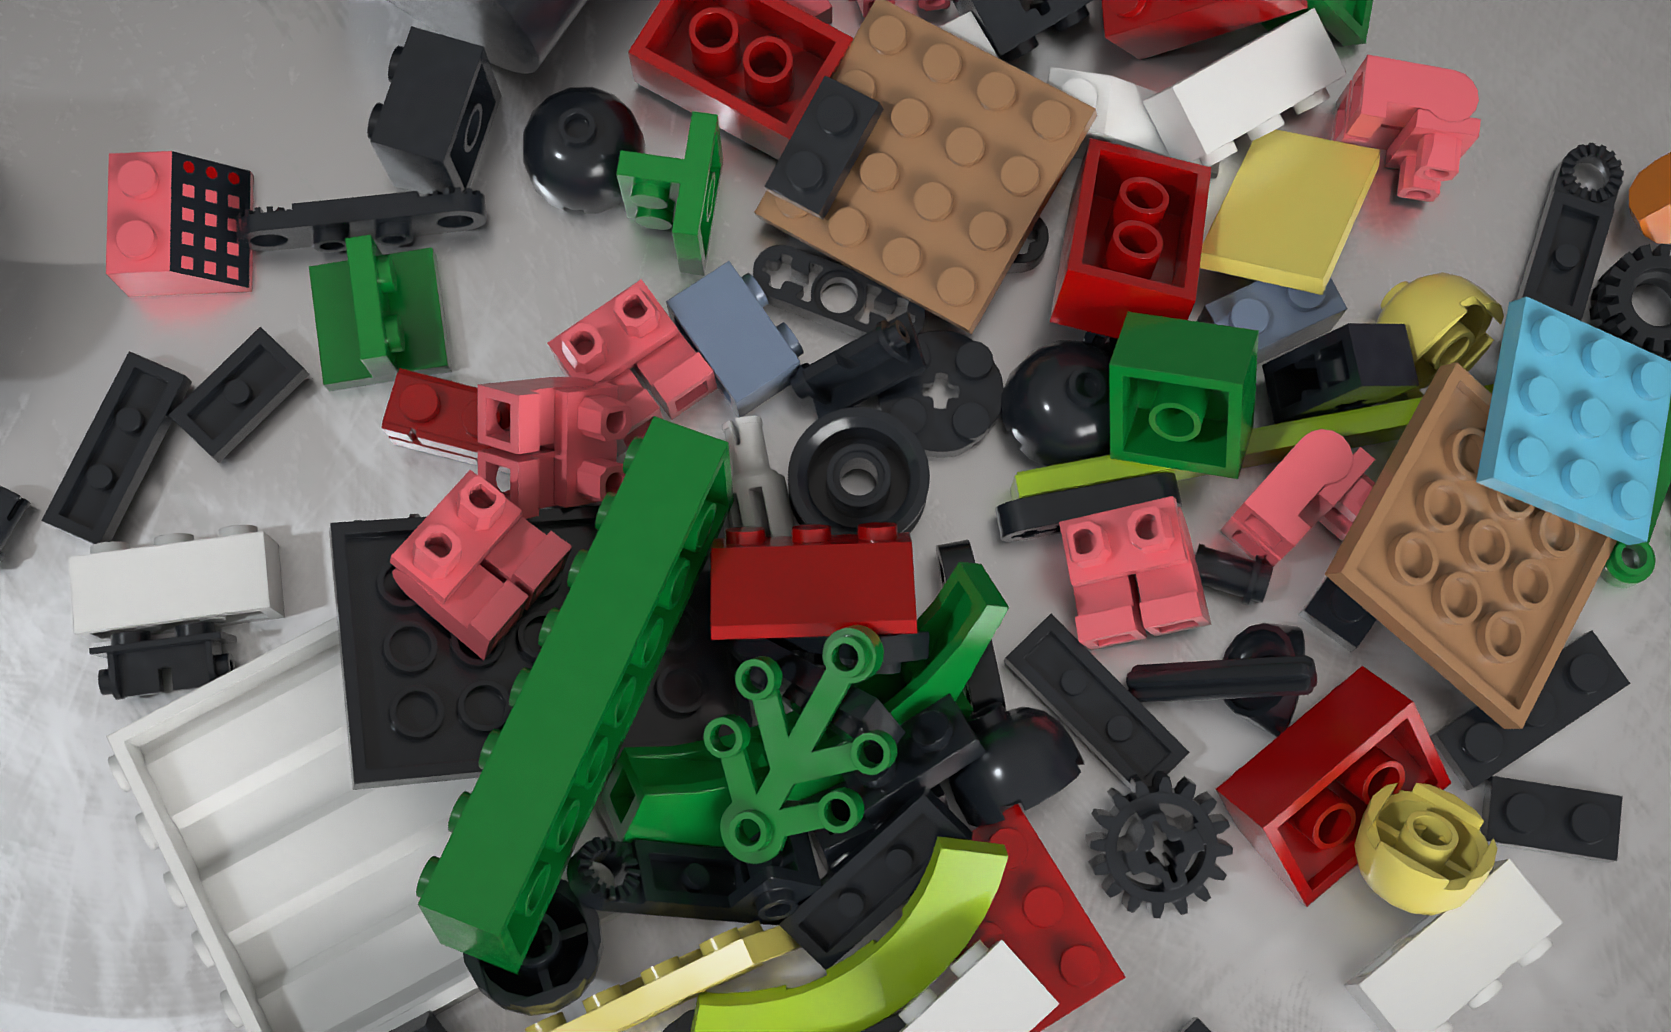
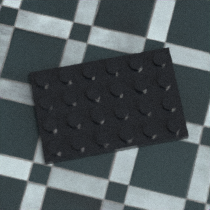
M600 505L539 509V516L526 519L546 535L550 531L554 532L569 543L572 549L564 569L528 610L524 609L522 617L484 660L411 599L393 578L392 571L396 567L390 563L391 555L426 517L330 523L329 537L353 790L479 778L483 770L479 767V758L483 745L491 731L495 728L502 730L513 708L509 705V697L515 679L524 667L532 669L542 648L539 646V634L543 622L553 607L561 609L570 591L567 579L572 562L581 549L589 551L599 531L595 528V522ZM724 524L717 538H725ZM711 553L613 765L617 763L624 747L674 746L704 740L705 728L709 722L726 714L738 715L746 721L749 728L753 727L749 699L739 692L735 682L736 672L741 664L724 646L728 639L711 640ZM722 724L719 729V737L734 733L733 729L725 724Z

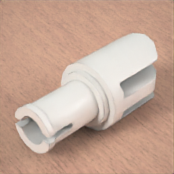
M758 416L736 418L738 426H734V421L731 420L722 424V431L725 434L726 442H729L730 464L733 474L734 502L728 513L730 528L745 526L764 527L765 537L792 536L794 521L785 476L778 474L776 470L770 469L762 430V418Z

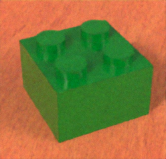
M1128 312L1109 364L1110 459L1239 479L1254 426L1259 330Z

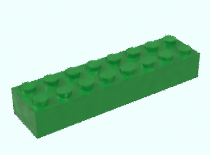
M655 416L644 438L636 436L630 443L623 462V473L626 475L617 494L608 492L604 497L595 522V528L599 531L589 551L581 549L575 556L567 579L570 591L561 609L553 607L548 612L539 634V646L542 648L532 669L524 667L516 677L509 697V705L513 708L502 730L495 728L487 737L479 758V767L483 770L472 793L464 791L457 799L448 822V831L452 834L441 857L432 856L422 870L416 888V896L420 898L418 906L440 944L516 974L522 965L711 553L713 541L717 539L734 502L729 442Z

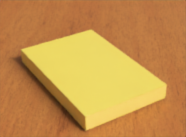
M1277 129L1253 140L1202 244L1200 268L1323 295L1378 170L1380 150Z

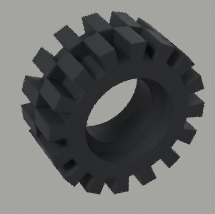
M1650 244L1638 247L1632 254L1630 251L1626 253L1598 280L1601 283L1593 289L1590 300H1595L1597 303L1589 309L1590 320L1601 319L1602 324L1597 327L1598 329L1671 361V323L1664 326H1653L1640 318L1632 305V295L1635 288L1643 284H1653L1664 290L1671 298V245L1660 244L1651 251Z

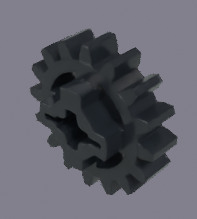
M1157 771L1153 786L1148 787L1137 774L1130 776L1132 792L1124 796L1120 791L1111 787L1107 793L1114 804L1112 809L1108 812L1103 809L1094 808L1091 813L1094 819L1102 826V831L1086 834L1085 841L1091 849L1101 851V854L1088 861L1089 866L1095 875L1109 874L1104 879L1101 887L1110 898L1124 891L1122 904L1127 911L1134 913L1141 903L1146 901L1147 909L1152 917L1160 919L1164 911V904L1171 902L1178 912L1184 915L1188 913L1186 897L1194 893L1205 902L1211 898L1208 889L1204 886L1208 877L1224 881L1227 876L1215 862L1217 857L1233 854V847L1226 840L1217 837L1218 834L1223 833L1230 827L1229 822L1222 814L1209 815L1218 802L1207 791L1194 798L1196 784L1185 776L1177 783L1175 788H1172L1170 777L1164 771ZM1159 803L1177 805L1190 812L1193 816L1187 818L1182 814L1172 818L1164 814L1160 809ZM1133 815L1134 818L1126 834L1119 837L1123 825ZM1152 823L1167 837L1163 841L1164 852L1162 853L1165 866L1150 851L1155 847L1153 836L1156 835ZM1198 852L1194 863L1185 873L1193 854ZM1131 872L1133 875L1141 872L1149 873L1156 877L1159 885L1138 882L1126 873Z

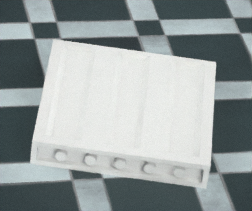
M337 616L106 736L114 752V755L108 758L110 770L119 786L125 792L132 790L142 813L135 816L137 827L143 839L152 850L160 849L170 871L163 874L166 888L180 909L188 907L198 930L191 934L194 947L208 968L216 966L226 987V990L220 993L221 1003L228 1018L236 1028L244 1026L247 1032H389L429 1010L436 1016L480 992L464 963L463 952L440 944L419 908L418 902L420 898L416 896V888L423 868L432 856L441 857L452 834L448 831V822L457 799L464 791L472 793L478 778L358 790L352 789ZM596 803L572 856L594 837L603 839L606 836L611 838V841H615ZM592 861L593 865L589 869H594L595 871L592 875L593 878L597 876L600 878L597 883L601 884L604 881L607 883L606 888L610 885H613L615 888L614 877L609 869L601 863ZM566 866V869H565V871H564V873H563L561 879L566 880V881L568 882V880H567V874H566V871H567V866ZM596 910L601 925L624 914Z

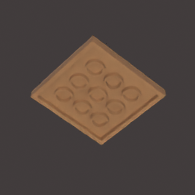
M875 0L832 79L880 102L884 110L824 220L769 193L768 190H766L754 213L759 219L972 335L1096 119V108L887 0Z
M1458 362L1439 367L1325 575L1502 728L1522 729L1617 540L1476 482L1492 394Z

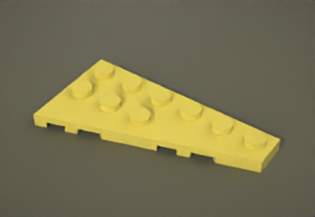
M757 920L739 929L735 927L699 944V949L681 957L675 956L641 972V977L623 985L617 984L583 1000L582 1003L586 1014L568 1023L563 1012H560L525 1028V1032H623L697 997L701 992H707L706 990L712 987H717L762 967L765 961L794 950L796 951L802 947L781 926L764 931L760 921Z

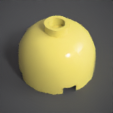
M1442 272L1419 277L1410 283L1404 281L1394 286L1381 302L1382 312L1376 324H1405L1419 386L1403 393L1407 397L1415 399L1424 396L1419 389L1430 385L1440 366L1458 362L1468 372L1487 352L1494 341L1486 333L1491 324L1492 317L1501 325L1504 314L1502 306L1484 289L1466 278Z
M1397 783L1384 786L1372 796L1363 814L1355 842L1356 857L1362 877L1381 898L1389 904L1410 913L1432 916L1461 907L1483 885L1495 863L1497 853L1495 840L1493 838L1488 846L1485 836L1480 831L1484 820L1475 809L1456 795L1435 786L1416 783L1412 792L1400 790L1395 795L1391 794Z

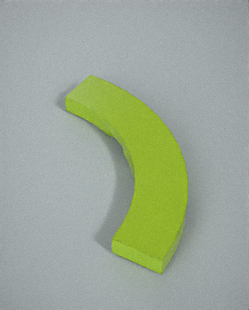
M937 837L931 860L916 890L902 908V917L878 942L876 940L870 941L850 957L826 969V976L795 988H787L785 984L779 987L749 992H701L697 996L691 1032H860L889 1017L921 994L949 967L968 944L984 919L999 888L1009 857L1005 845Z

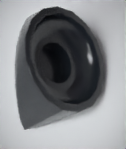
M1271 623L1249 626L1234 638L1226 649L1223 660L1305 655L1303 631L1298 626ZM1300 695L1223 700L1235 714L1267 733L1278 737L1289 727Z

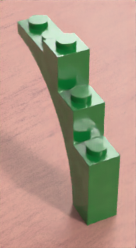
M959 562L934 601L917 619V630L929 632V659L901 662V672L874 674L863 681L852 683L853 686L878 698L899 725L949 693L962 710L966 719L973 712V708L962 690L968 679L972 676L976 665L1009 609L1008 604L982 564ZM794 710L786 714L790 732H792L800 717ZM759 725L750 728L751 738L746 750L758 789H760L770 771ZM828 726L815 750L848 742L838 736ZM735 733L719 737L725 746L733 748L735 745ZM704 740L674 746L623 748L601 794V799L619 841L632 842L636 839L694 846L725 847L721 837L720 823L724 811L732 803L721 758L712 755L708 751ZM866 742L864 748L871 743ZM842 774L795 784L787 800L802 801L845 780ZM745 819L743 823V830L749 839L760 831L758 824L751 819Z

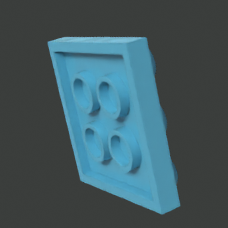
M1527 296L1509 302L1476 482L1624 544L1634 545L1647 542L1671 398V361Z

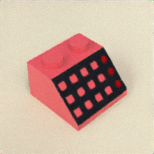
M174 151L109 153L106 274L128 297L252 292L253 250L240 246L237 243L236 216L240 212L244 213V210H253L254 175L252 172Z

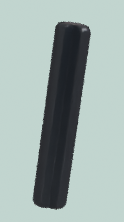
M1307 655L1135 665L1131 672L1127 673L1126 684L1128 691L1140 703L1297 696L1312 693L1314 687L1317 686V672L1313 658Z

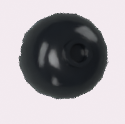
M569 87L549 95L532 111L523 131V163L534 189L549 204L562 210L566 207L572 210H583L584 214H598L620 205L623 202L616 175L620 151L645 154L644 136L632 111L614 94L595 87Z
M1059 340L1033 350L1009 374L1001 394L1002 420L1007 432L1012 429L1015 438L1023 445L1019 449L1029 459L1047 467L1101 457L1110 449L1109 364L1111 357L1104 350L1084 341Z
M997 702L976 711L967 718L986 754L951 775L949 783L956 803L968 825L980 827L1005 820L1000 807L1021 803L1026 811L1042 803L1075 780L1081 773L1078 765L1085 764L1072 737L1061 722L1043 710L1023 706L1005 711L1001 702Z
M561 879L517 974L463 953V960L480 992L501 1008L528 1016L554 1013L578 1000L595 979L604 949L601 921L597 911L582 903L571 890L569 883Z

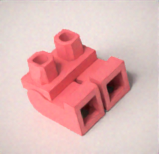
M1367 55L1354 74L1353 79L1350 80L1336 102L1332 140L1387 150L1385 167L1400 169L1397 196L1433 202L1440 194L1441 182L1453 180L1459 173L1460 158L1479 137L1481 119L1470 117L1475 112L1479 102L1478 90L1474 82L1467 75L1456 70Z
M642 279L547 342L554 354L555 360L566 377L584 378L596 383L607 382L618 385V400L631 407V430L627 433L625 439L617 440L618 456L628 450L634 437L644 438L654 416L663 419L660 407L647 389L642 387L631 369H635L671 420L717 389L713 369L699 352H695Z
M546 377L478 384V443L494 447L478 450V476L484 478L500 491L496 481L497 471L500 466L509 468L510 490L501 493L523 511L521 516L524 519L539 516V509L555 505L569 508L603 501L608 492L617 494L626 475L623 473V464L617 462V440L625 439L627 433L631 430V407L618 400V385L607 382L596 383L590 379L577 377ZM500 401L511 404L510 427L502 429L497 422L496 413Z
M1319 429L1311 431L1295 445L1220 531L1251 559L1255 560L1256 555L1263 556L1262 563L1275 566L1292 550L1318 521L1343 542L1375 484L1364 472L1376 459L1362 447H1359L1352 454L1350 445L1344 437L1332 430Z
M469 470L391 555L390 563L396 567L392 574L400 588L421 608L484 660L522 617L524 609L528 610L564 569L572 546L554 532L550 531L546 535L521 516L523 511L509 501L503 493L484 478Z
M1174 496L1059 522L1070 581L1074 589L1078 615L1075 617L1079 643L1090 650L1146 639V630L1156 637L1212 625L1188 526L1181 508L1177 507ZM1134 574H1136V578H1137V583H1138V588H1139V593H1140L1141 602H1140V600H1139V595H1138V590H1137V585H1136V580H1135V575H1134Z

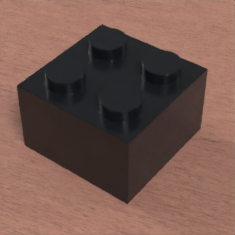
M411 26L404 47L398 45L392 53L388 67V80L391 84L384 104L378 102L372 109L368 121L367 136L395 187L409 191H418V193L423 195L427 193L433 194L432 191L435 190L443 193L444 188H449L450 192L454 193L455 187H461L462 192L471 186L502 95L484 46Z

